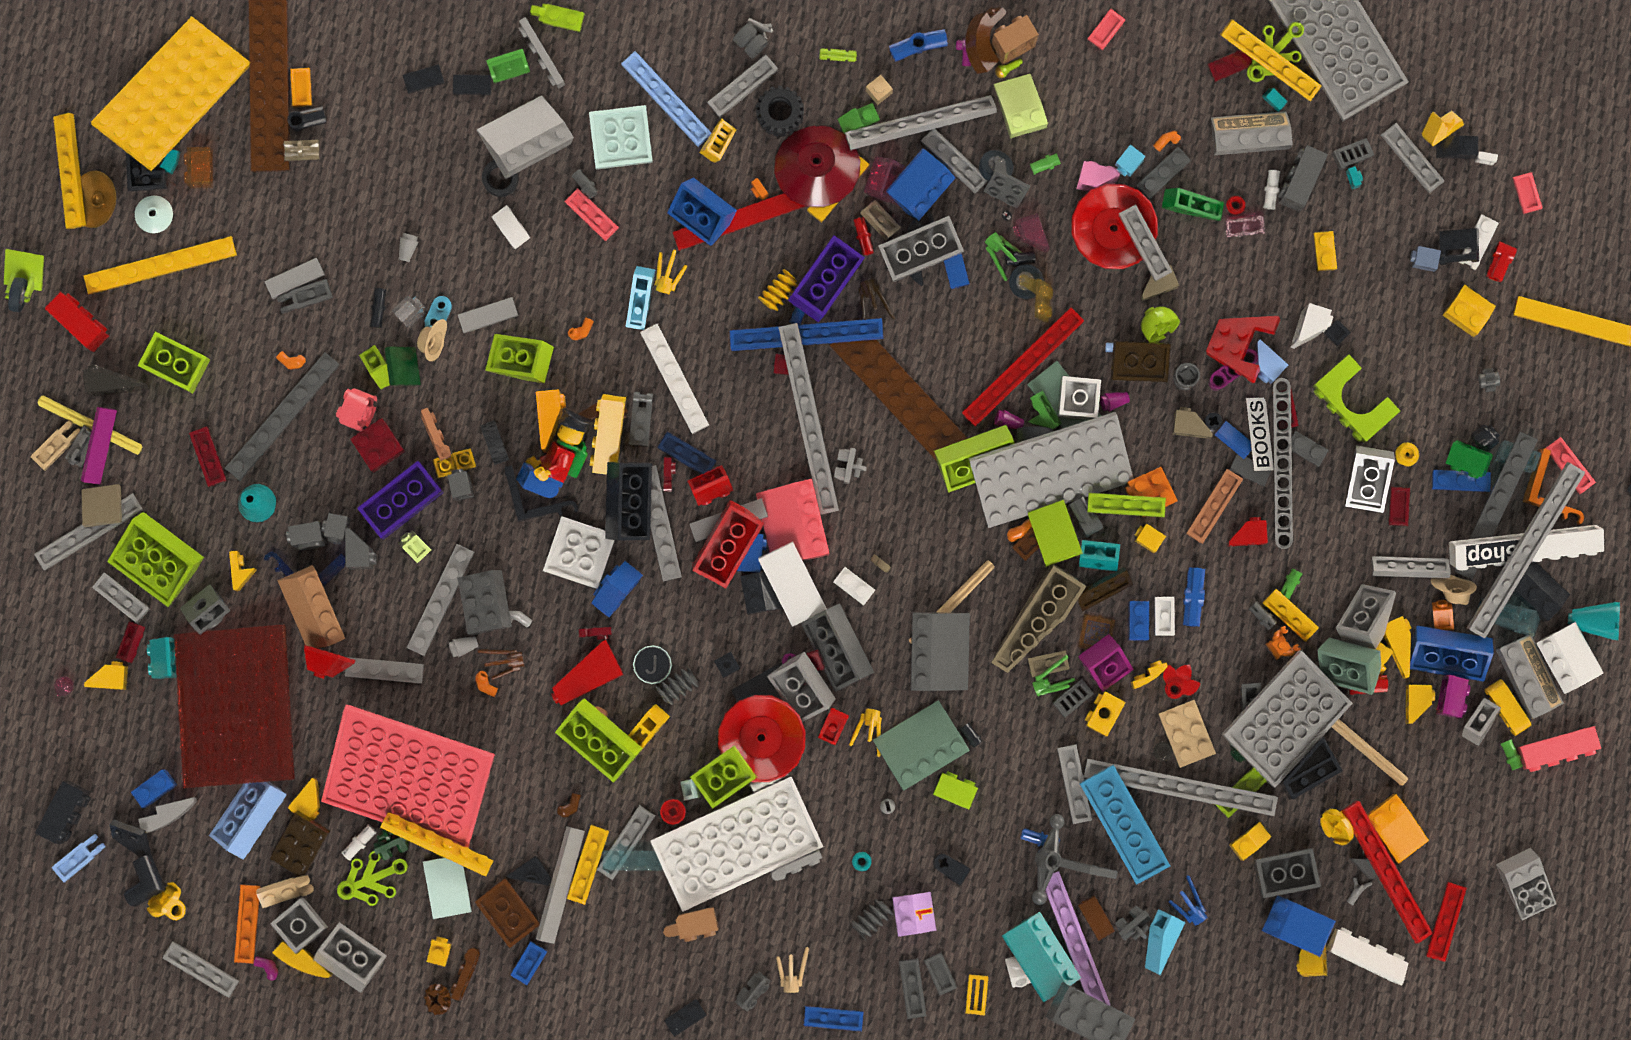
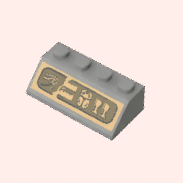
M1286 111L1211 118L1214 155L1290 149L1293 145L1291 125Z
M1531 633L1496 649L1528 719H1534L1564 704Z

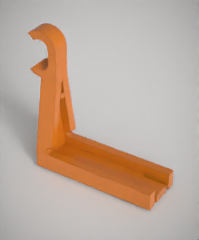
M1545 448L1538 450L1523 502L1538 507L1543 503L1545 498L1537 497L1551 450ZM1565 506L1561 512L1562 520L1567 519L1568 514L1572 513L1578 516L1577 524H1582L1584 521L1583 513Z

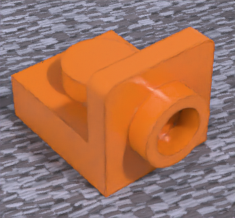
M1446 600L1433 602L1434 628L1454 630L1452 604Z

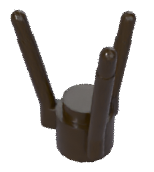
M874 279L861 282V289L858 290L860 294L861 320H865L864 295L866 298L871 299L874 310H877L874 298L877 294L891 319L894 320L895 317L880 291L879 284H875Z

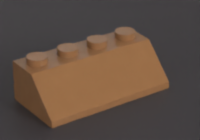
M313 565L277 580L305 645L313 648L328 647L345 639Z

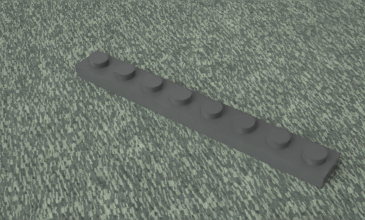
M325 352L225 469L241 481L340 364Z
M1519 431L1469 539L1493 536L1538 439ZM1475 566L1468 567V570H1457L1455 568L1454 571L1473 579L1477 568Z

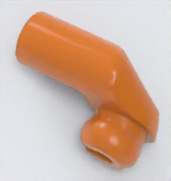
M1176 131L1165 133L1153 146L1160 152L1170 141L1173 144H1177L1181 140V136Z
M585 318L581 327L569 329L568 336L572 340L586 338L594 321Z
M283 351L276 357L288 369L301 368L306 362L305 357L302 355L289 358Z
M479 671L475 677L478 689L495 697L498 688L489 685L488 675L485 671Z

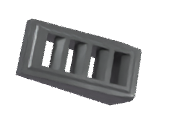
M1367 138L1333 151L1332 155L1340 171L1374 156V153ZM1362 144H1364L1366 151L1368 153L1366 155H1364L1363 150L1360 146ZM1355 147H1357L1361 157H1357L1354 150ZM1348 150L1351 151L1354 158L1353 160H1351L1347 152ZM1341 153H1344L1347 162H1344Z
M1081 679L1052 704L1065 718L1094 693ZM1079 686H1081L1083 690L1087 693L1085 697L1079 691ZM1075 691L1081 700L1078 701L1071 692ZM1068 695L1074 701V706H1072L1071 703L1067 700L1066 697ZM1062 700L1070 708L1069 710H1066L1060 703Z

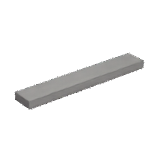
M133 493L121 500V523L143 511ZM121 523L84 527L82 524L34 555L45 571Z
M566 827L536 940L555 943L585 833L583 830Z

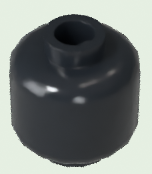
M1483 424L1471 434L1473 440L1471 445L1489 452L1499 444L1498 437L1500 435L1491 425Z

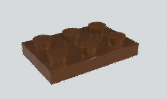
M506 878L475 901V904L509 948L540 925V922Z

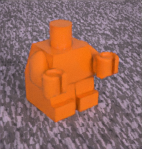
M1286 626L1277 630L1273 634L1272 640L1266 643V646L1276 660L1282 656H1293L1301 650V648H1298V644L1292 648L1286 642L1283 634L1288 632V629H1285Z

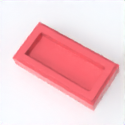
M1110 9L1088 37V40L1103 51L1123 25L1125 19Z
M1532 172L1513 177L1523 214L1542 209Z

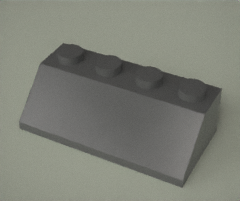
M840 604L828 608L801 623L813 649H819L825 664L824 671L835 692L874 673Z

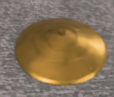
M90 171L81 176L86 220L85 227L96 228L105 224L112 216L116 205V190L113 182L106 174L100 171Z

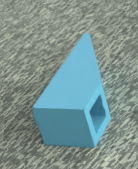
M1158 909L1150 926L1145 968L1161 975L1185 924L1184 921Z

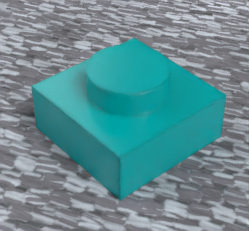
M1356 166L1349 168L1346 174L1353 190L1362 185L1363 177L1360 170L1357 171Z

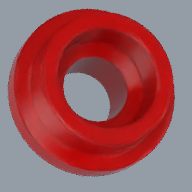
M1232 196L1226 203L1228 212L1233 215L1241 214L1246 206L1244 199L1240 196ZM1234 202H1237L1239 204V208H1233L1232 204Z

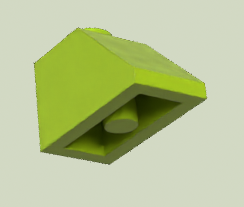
M374 345L360 354L361 360L379 388L383 389L389 386L387 363L377 347Z

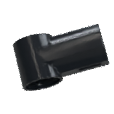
M323 107L301 112L294 111L287 118L290 128L296 132L327 123ZM294 118H301L302 121L299 125L295 126L292 124Z

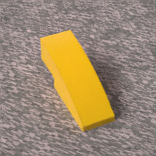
M283 941L272 952L286 964L304 973L325 978L333 975L329 970L314 961V956L306 948L295 954L288 944Z

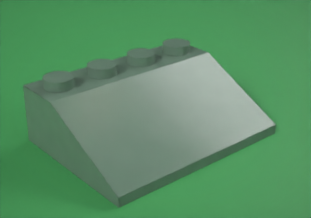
M939 700L873 739L874 744L903 791L970 751Z

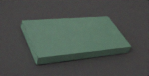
M1058 361L1027 384L1034 395L1041 391L1044 392L1057 416L1061 378L1063 376L1070 377ZM1059 417L1062 429L1088 421L1085 419Z

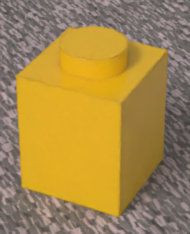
M1148 524L1144 527L1140 525L1134 534L1137 537L1135 542L1152 553L1157 551L1166 537Z

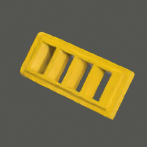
M720 119L700 153L714 163L720 161L737 129L723 119ZM722 128V129H724L725 131H727V132H728V135H726V134H725L724 132H722L720 129ZM717 135H719L725 140L722 141L720 138L717 137Z

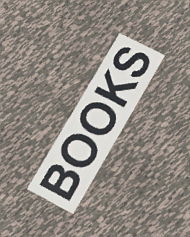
M1246 398L1254 471L1274 470L1266 401L1264 398Z

